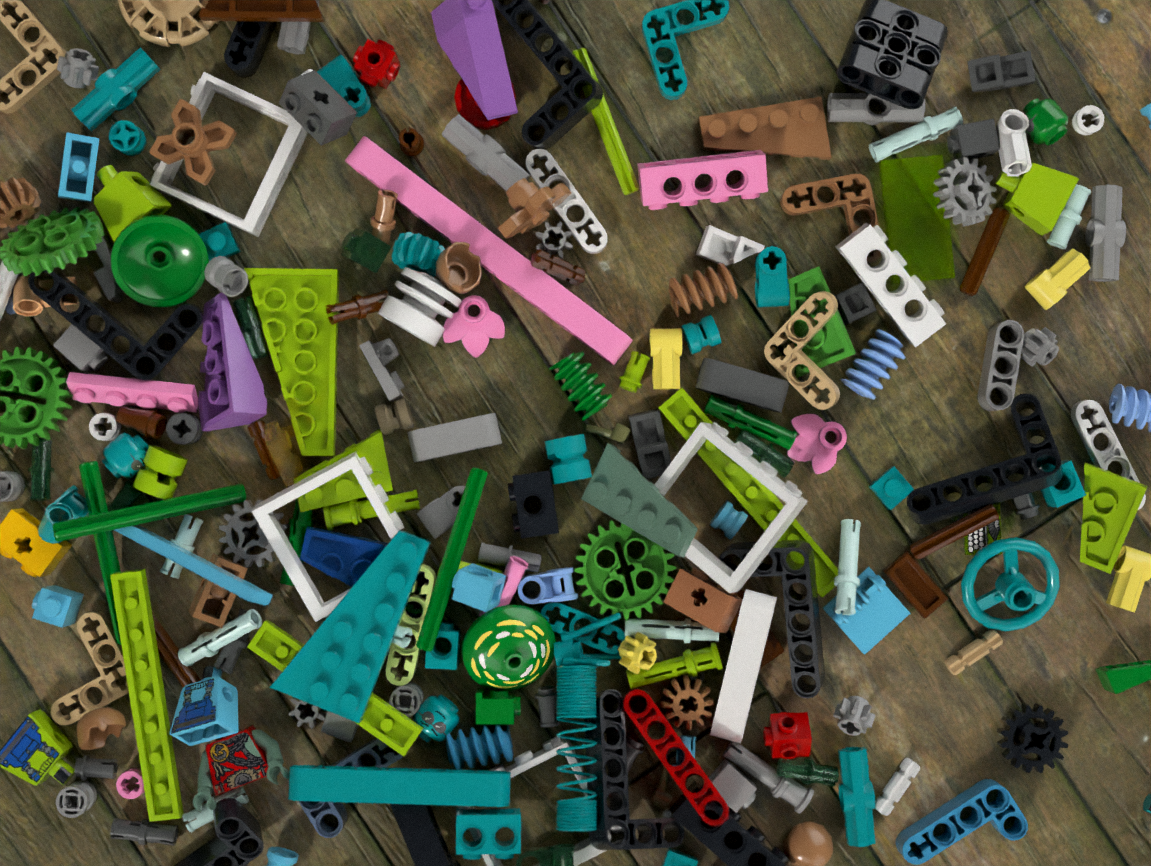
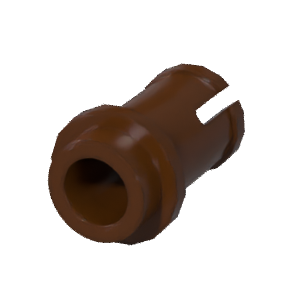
M404 128L400 132L399 141L402 152L408 156L419 155L424 149L423 137L413 128H409L408 132ZM414 140V142L411 143L412 146L410 147L409 144H407L408 141Z

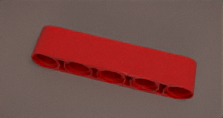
M640 689L630 691L623 701L624 709L701 819L711 826L724 824L729 816V807L651 697ZM636 698H644L647 701V707L642 713L636 714L631 710V704ZM656 723H661L666 727L665 735L659 740L652 739L649 735L650 727ZM674 749H680L685 754L684 762L679 766H672L668 762V755ZM693 775L701 776L704 780L703 789L697 793L689 792L686 786L687 780ZM711 802H718L723 806V814L717 820H711L706 816L705 809Z

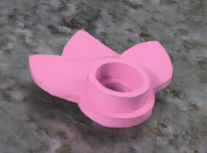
M477 295L464 298L459 305L458 311L453 313L452 319L447 318L444 323V342L452 343L462 340L466 350L475 358L479 357L486 350L489 338L501 339L505 335V326L500 315L490 311L486 300ZM471 306H478L480 308L478 316L472 317L469 315L468 311Z
M803 414L791 420L792 426L799 435L795 438L790 450L787 451V456L796 461H811L815 474H821L830 470L836 463L837 451L844 447L847 440L844 427L837 422H824L816 414ZM828 431H832L836 436L833 443H828L825 439Z

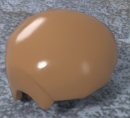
M454 242L440 253L436 261V275L439 281L451 292L467 293L480 282L482 275L479 263L480 257L470 252L469 243Z
M109 707L97 708L84 714L79 719L76 730L80 749L94 750L102 748L106 745V739L110 734H114L119 738L123 727L127 725L124 715L120 711Z
M812 821L799 823L792 827L787 838L783 840L784 854L789 858L788 861L792 866H825L833 853L831 834L821 824Z

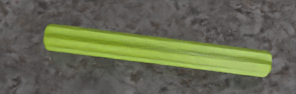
M586 49L574 50V55L598 82ZM586 85L582 88L586 98L589 97L592 93V85ZM603 95L602 101L591 112L624 195H629L638 191L639 185Z

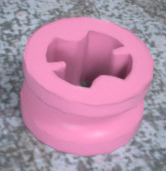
M131 768L122 773L118 778L116 788L123 798L135 799L145 792L141 769ZM132 777H136L138 779L136 784H139L140 787H136L131 791L127 788L129 783H126V779L129 780Z

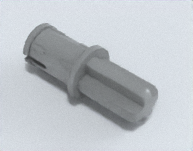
M481 543L478 562L505 566L506 568L510 556H516L528 563V568L525 571L538 572L540 569V554L515 550L511 545L509 548Z

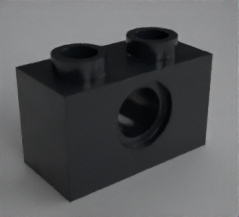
M550 470L512 476L513 482L508 483L510 502L516 501L518 512L512 514L514 531L521 532V539L559 533ZM531 495L537 496L542 502L541 510L535 514L527 512L524 507L525 499Z

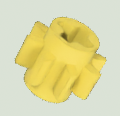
M640 632L636 633L635 638L626 636V639L622 641L618 648L621 657L619 664L627 667V670L635 674H639L641 668L649 671L657 658V653L654 649L656 642L648 639V636Z

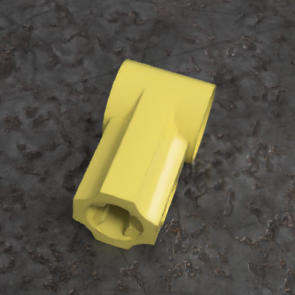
M1072 248L1050 268H1046L1038 273L1024 287L1042 308L1047 310L1067 294L1066 290L1091 267L1087 258Z
M681 328L650 329V357H653V390L680 389Z
M1123 545L1114 565L1116 573L1106 603L1135 613L1144 583L1151 578V554Z

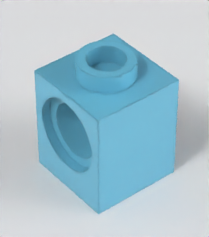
M473 563L461 568L453 578L452 587L455 589L452 600L488 612L500 603L506 575Z

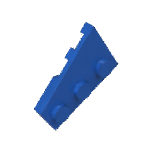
M307 526L300 559L332 578L335 577L353 587L389 543Z

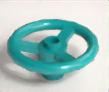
M1018 537L996 540L980 549L966 565L961 581L962 601L971 617L986 628L1004 632L1024 629L1042 619L1054 605L1060 588L1059 568L1050 552L1035 541ZM1017 550L1029 552L1040 560L1046 571L1047 586L1045 592L1035 589L1023 574L1019 572ZM1003 552L1004 572L996 579L995 589L975 599L974 582L978 571L988 559ZM1001 601H1004L1010 609L1015 611H1025L1031 608L1034 603L1037 604L1033 610L1024 615L1009 619L993 617L984 611Z

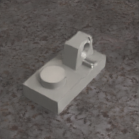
M388 338L374 344L368 340L359 345L389 401L394 402L402 398L403 394L400 389L405 386L396 371L391 373L386 368L388 363L400 355L394 342Z

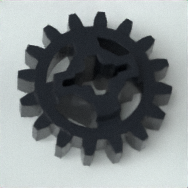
M1023 703L1021 712L1011 708L1010 711L1013 717L1011 719L1002 717L1006 727L997 728V732L1004 736V739L997 741V745L1006 748L1002 756L1007 760L1012 759L1010 764L1015 768H1019L1022 765V770L1026 773H1030L1032 767L1037 772L1043 773V765L1045 764L1053 769L1055 767L1053 759L1056 757L1063 760L1064 758L1059 752L1060 748H1068V744L1062 741V737L1068 735V731L1059 728L1064 721L1059 717L1053 718L1055 713L1053 710L1047 708L1043 711V706L1037 703L1034 704L1033 709H1031L1030 705ZM1040 718L1044 721L1032 724L1028 719ZM1035 733V735L1033 736L1035 742L1031 744L1030 741L1032 739L1030 734ZM1031 752V753H1034L1037 757H1035V758H1025V757H1022L1021 755H1022V754L1027 755L1028 753Z

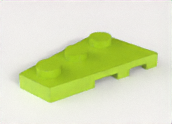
M1085 463L1084 491L1086 496L1083 497L1080 562L1111 574L1148 486Z

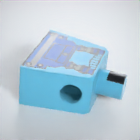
M214 666L205 667L203 669L202 681L184 686L180 694L169 734L189 746L238 733V691L236 687L222 679L221 669H217Z

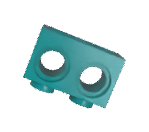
M520 808L457 809L456 855H463L464 859L474 860L482 858V854H495L497 859L514 858V854H521ZM502 827L510 828L514 833L513 837L508 841H500L495 834ZM468 828H477L482 835L477 841L471 842L465 839L463 833Z

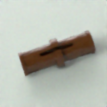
M384 289L370 295L361 296L358 294L352 296L351 300L332 305L329 304L326 306L327 314L337 311L340 314L330 316L328 320L334 325L355 317L359 320L366 318L367 314L378 312L384 303H379L378 300L387 298L390 294Z

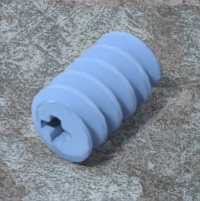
M881 329L875 331L878 339H869L868 346L870 349L863 348L860 351L864 360L856 358L853 361L856 370L850 368L846 370L845 373L849 380L840 379L843 384L858 395L875 400L876 396L871 391V388L883 389L878 379L880 377L888 380L891 378L886 368L898 369L897 364L893 360L894 357L903 360L906 358L900 350L903 347L902 343Z
M1117 384L1113 388L1109 400L1112 422L1116 424L1124 416V425L1129 427L1134 419H1136V428L1140 430L1148 422V431L1151 432V393L1149 394L1144 389L1137 391L1132 386L1124 388L1122 384Z

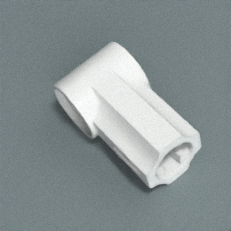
M1015 109L1003 112L996 125V132L1000 147L998 151L1002 172H1005L1007 176L1018 177L1023 173L1029 172L1032 163L1025 133L1029 120L1023 112Z

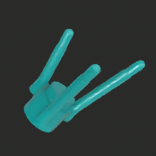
M616 613L574 632L561 634L562 641L554 643V656L557 666H609V660L621 659L619 653L583 654L581 642L574 641L575 638L620 619L621 614Z

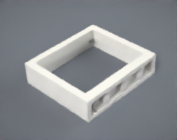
M203 72L196 86L192 85V97L189 101L190 104L200 110L201 121L215 92L287 125L286 133L245 219L171 186L183 159L169 165L162 161L156 163L153 167L155 172L151 178L150 185L162 193L259 237L308 132L285 109Z
M701 422L655 483V486L663 496H665L707 439L786 503L735 571L693 538L685 556L727 592H739L808 501L801 496L803 492L797 488L798 486L790 481L784 483L776 476L778 471L765 461L759 463L751 456L754 452L740 441L735 444L727 437L729 432L725 428L720 427L715 422L713 424Z
M356 451L254 505L252 509L254 517L315 622L331 614L350 589L324 602L272 511L352 469L392 540L398 531L404 528V525L396 511L390 513L385 502L389 501L385 490L381 484L374 485L369 476L374 473L372 467L367 462L365 456L359 458Z
M556 736L542 744L544 749L532 754L531 750L526 751L514 758L516 763L506 768L501 764L491 770L511 772L512 778L558 755L556 753L558 749L573 746L570 740L560 739ZM575 750L563 751L565 753L576 754ZM566 756L569 764L581 763L579 758ZM583 766L571 767L572 771L585 772ZM574 774L577 780L587 779V776ZM587 782L579 784L581 789L587 790ZM457 806L458 809H475L474 806ZM468 828L474 841H477L482 835L477 828ZM610 830L608 831V838H609V840H611V831H610ZM587 838L534 866H577L607 850H597L591 844L590 838ZM482 854L487 866H503L501 860L495 858V854Z

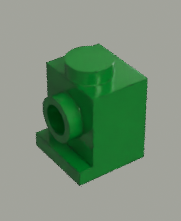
M484 688L477 689L476 724H514L515 716H521V696L515 697V694H508V690H489V694H484Z

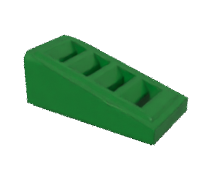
M1151 660L1095 668L1104 690L1114 694H1119L1151 680Z

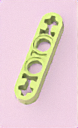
M422 564L420 571L425 573L424 577L429 579V583H424L420 594H426L427 597L410 595L407 602H418L423 608V613L418 618H412L407 614L405 607L399 623L400 626L412 630L416 643L436 582L434 570L426 564ZM417 580L415 581L414 587H413V589H412V592H413V593H414V592L416 591V589H417V585H418V581H417ZM391 643L386 665V677L390 683L396 686H403L412 680L416 672L421 650L416 647V644L412 648H401ZM402 655H413V659L407 657L404 664V669L409 671V673H405L402 678L398 677V673L396 670H393V667L395 668L399 665Z

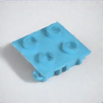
M869 566L857 576L860 579V586L856 588V613L854 615H843V610L841 614L835 613L836 596L823 607L824 611L864 655L911 614L886 586V582L879 575H876Z

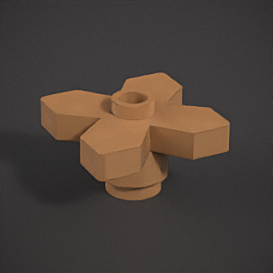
M180 99L171 113L175 124L172 134L158 136L150 149V154L168 165L184 159L187 175L206 186L216 171L209 152L229 149L237 132L219 120L202 126L200 110L185 100Z
M526 178L520 179L506 192L509 198L508 203L516 213L498 227V230L505 238L513 237L519 232L522 234L529 233L536 226L547 220L550 216L549 211L560 205L571 194V191L564 183L558 184L552 189L548 186L538 189L533 182L529 183Z

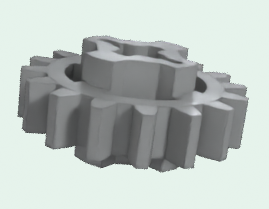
M967 157L945 163L946 167L938 170L941 178L934 180V184L939 187V191L933 193V196L940 197L941 202L937 204V208L944 207L946 210L943 217L945 219L953 217V224L962 223L963 227L984 221L986 215L992 214L989 205L995 204L997 201L991 197V193L997 191V187L990 186L989 182L994 177L993 175H985L987 166L977 167L978 159L968 160Z
M251 500L244 501V508L238 504L232 506L235 514L228 513L223 516L228 521V525L219 526L221 531L226 532V536L220 538L219 541L221 543L227 542L229 545L224 553L234 552L233 562L235 563L245 559V567H251L254 560L258 567L264 566V558L269 562H274L276 560L275 551L256 518L253 521L242 518L244 515L252 512L253 503ZM257 500L255 505L264 500ZM283 512L274 514L283 530L289 528L288 524H281L279 521L284 516ZM258 526L256 533L260 537L251 540L252 533L249 531V528ZM235 531L238 532L239 536L238 544L235 539ZM257 545L267 549L260 554H250V551Z

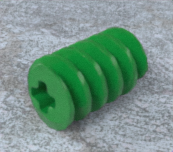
M584 351L572 353L548 369H559L554 379L556 381L566 380L561 386L562 391L572 389V393L567 398L568 401H580L574 410L575 412L586 411L581 419L582 422L606 407L612 398L611 393L600 394L605 387V383H593L599 375L597 372L587 374L592 363H580V360L585 355Z

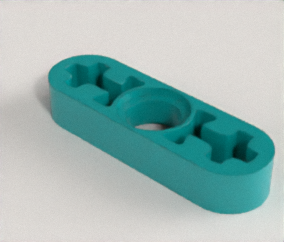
M548 602L541 610V614L547 619L552 630L560 634L574 632V624L579 619L585 618L591 623L601 620V618L562 602ZM554 607L560 608V615L568 618L569 612L574 613L575 615L569 624V631L563 629L566 622L556 620L554 624L550 623L549 616L545 614L546 611H553ZM610 623L605 625L601 632L607 635H611L612 631L618 632L617 638L621 640L619 644L614 643L612 647H608L607 640L599 636L597 643L591 641L595 637L597 629L591 631L587 636H580L574 640L608 654L619 653L618 648L626 638L625 632L621 627Z

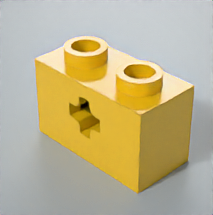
M23 508L11 509L0 524V554L9 559L13 557L22 564L20 568L32 577L51 575L72 544L66 540L56 544L47 543L38 534V527L41 521ZM31 539V542L28 544L26 540Z

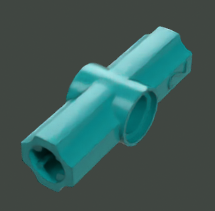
M140 47L117 69L112 68L101 74L95 82V88L71 110L89 130L93 131L115 110L120 111L128 107L137 97V91L161 69Z
M856 746L838 749L841 776L838 792L841 810L844 812L847 844L856 847H867L876 844L872 809H875V793L873 784L869 780L867 749Z

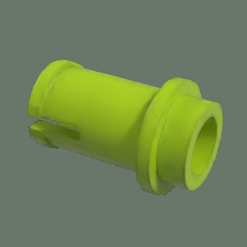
M636 351L631 352L623 376H619L621 381L619 387L636 393L637 389L642 387L640 381L650 361V357L642 353L640 356L638 355L639 352Z

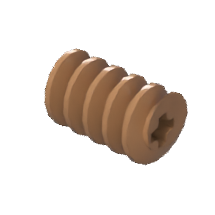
M723 263L717 264L716 272L711 267H706L704 276L699 270L694 271L692 280L687 274H683L681 276V285L676 278H670L669 296L677 317H679L680 307H683L687 314H691V304L693 303L699 310H703V300H707L711 307L715 306L716 296L723 303H726L727 293L729 292L735 300L738 299L733 276Z

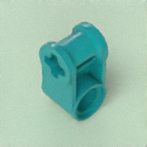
M342 54L317 71L357 112L356 117L366 115L371 107L370 97ZM355 95L359 98V101L354 103L350 98Z
M770 246L765 248L755 259V301L757 308L789 306L790 291L787 279V259L785 253L778 247ZM769 254H771L772 259L778 261V264L773 266L772 270L769 264L763 263V260Z
M76 486L69 487L57 500L46 508L38 527V534L47 543L56 544L62 542L56 541L54 537V523L89 516L86 498L78 493L79 489Z

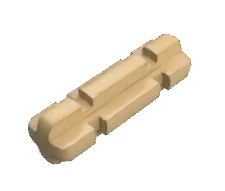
M990 629L982 635V639L977 638L959 650L957 656L953 654L947 658L944 663L949 672L953 675L959 674L965 670L964 666H971L990 653L989 649L994 650L1002 645L1003 640L996 630Z

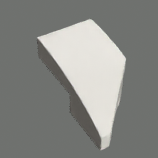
M709 225L705 228L696 255L727 266L761 252L765 246L743 236L737 237Z

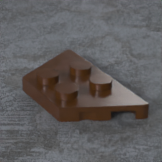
M209 0L206 7H202L199 12V17L202 21L324 22V17L316 0Z

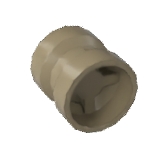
M406 398L398 399L389 406L386 404L375 406L376 417L383 436L394 433L395 429L398 428L406 430L414 427L412 414Z

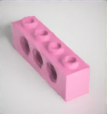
M761 150L637 164L641 202L643 206H649L650 210L667 208V203L679 202L680 206H693L698 204V200L710 199L712 203L729 201V196L741 195V199H755L760 197V193L768 192L766 154ZM733 170L740 171L741 178L736 184L730 185L726 183V176L729 172ZM700 174L710 175V182L704 188L695 186V179ZM668 178H678L680 183L676 190L671 192L664 190V182Z

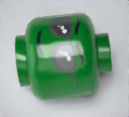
M1036 98L1023 108V112L1029 120V125L1025 132L1035 144L1052 145L1060 140L1068 131L1066 128L1068 116L1054 99L1047 98L1040 101Z

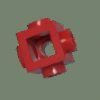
M367 39L364 47L360 45L353 57L354 68L359 76V80L370 87L376 88V86H380L387 90L390 82L396 79L401 67L398 56L394 52L395 48L378 39L377 43ZM375 57L380 59L378 63L372 64Z
M808 712L770 714L769 727H763L764 745L770 746L772 758L794 759L796 757H810L812 735Z

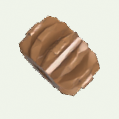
M12 177L6 182L0 181V228L8 226L15 228L18 224H25V221L34 219V214L41 210L40 195L36 188L27 182L25 178L16 180Z
M687 675L683 676L682 686H679L676 679L671 680L672 686L675 688L674 692L667 688L663 690V694L671 699L661 701V707L670 708L664 714L665 718L668 720L675 717L673 725L676 728L681 726L683 720H685L687 730H692L693 720H696L697 724L702 727L704 722L700 717L701 714L706 717L712 716V712L704 706L715 704L713 698L705 697L711 692L709 686L699 689L702 683L700 678H696L691 686ZM689 696H692V701L695 705L682 709L683 705L680 700L682 698L687 700Z

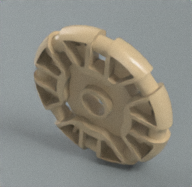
M118 0L121 13L131 28H136L140 32V37L160 46L170 47L171 44L180 43L183 47L194 44L210 34L208 30L215 23L219 25L221 22L202 20L197 22L193 18L200 8L206 7L209 0ZM149 10L154 16L147 22L144 20V15ZM169 23L178 25V31H169Z

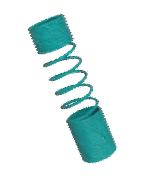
M588 665L557 666L556 684L558 689L556 690V697L558 702L556 703V719L562 722L591 727L560 731L556 736L592 744L561 748L556 753L592 761L558 766L556 770L593 778L559 783L556 787L593 795L557 800L556 830L595 831L597 829V801L588 799L595 798L597 793L565 786L596 780L597 776L585 772L565 770L564 768L593 764L597 762V759L563 751L593 747L597 742L589 739L564 736L562 734L587 731L597 727L593 723L563 719L597 717L595 712L597 710V700L595 699L597 697V671L595 670L597 667Z

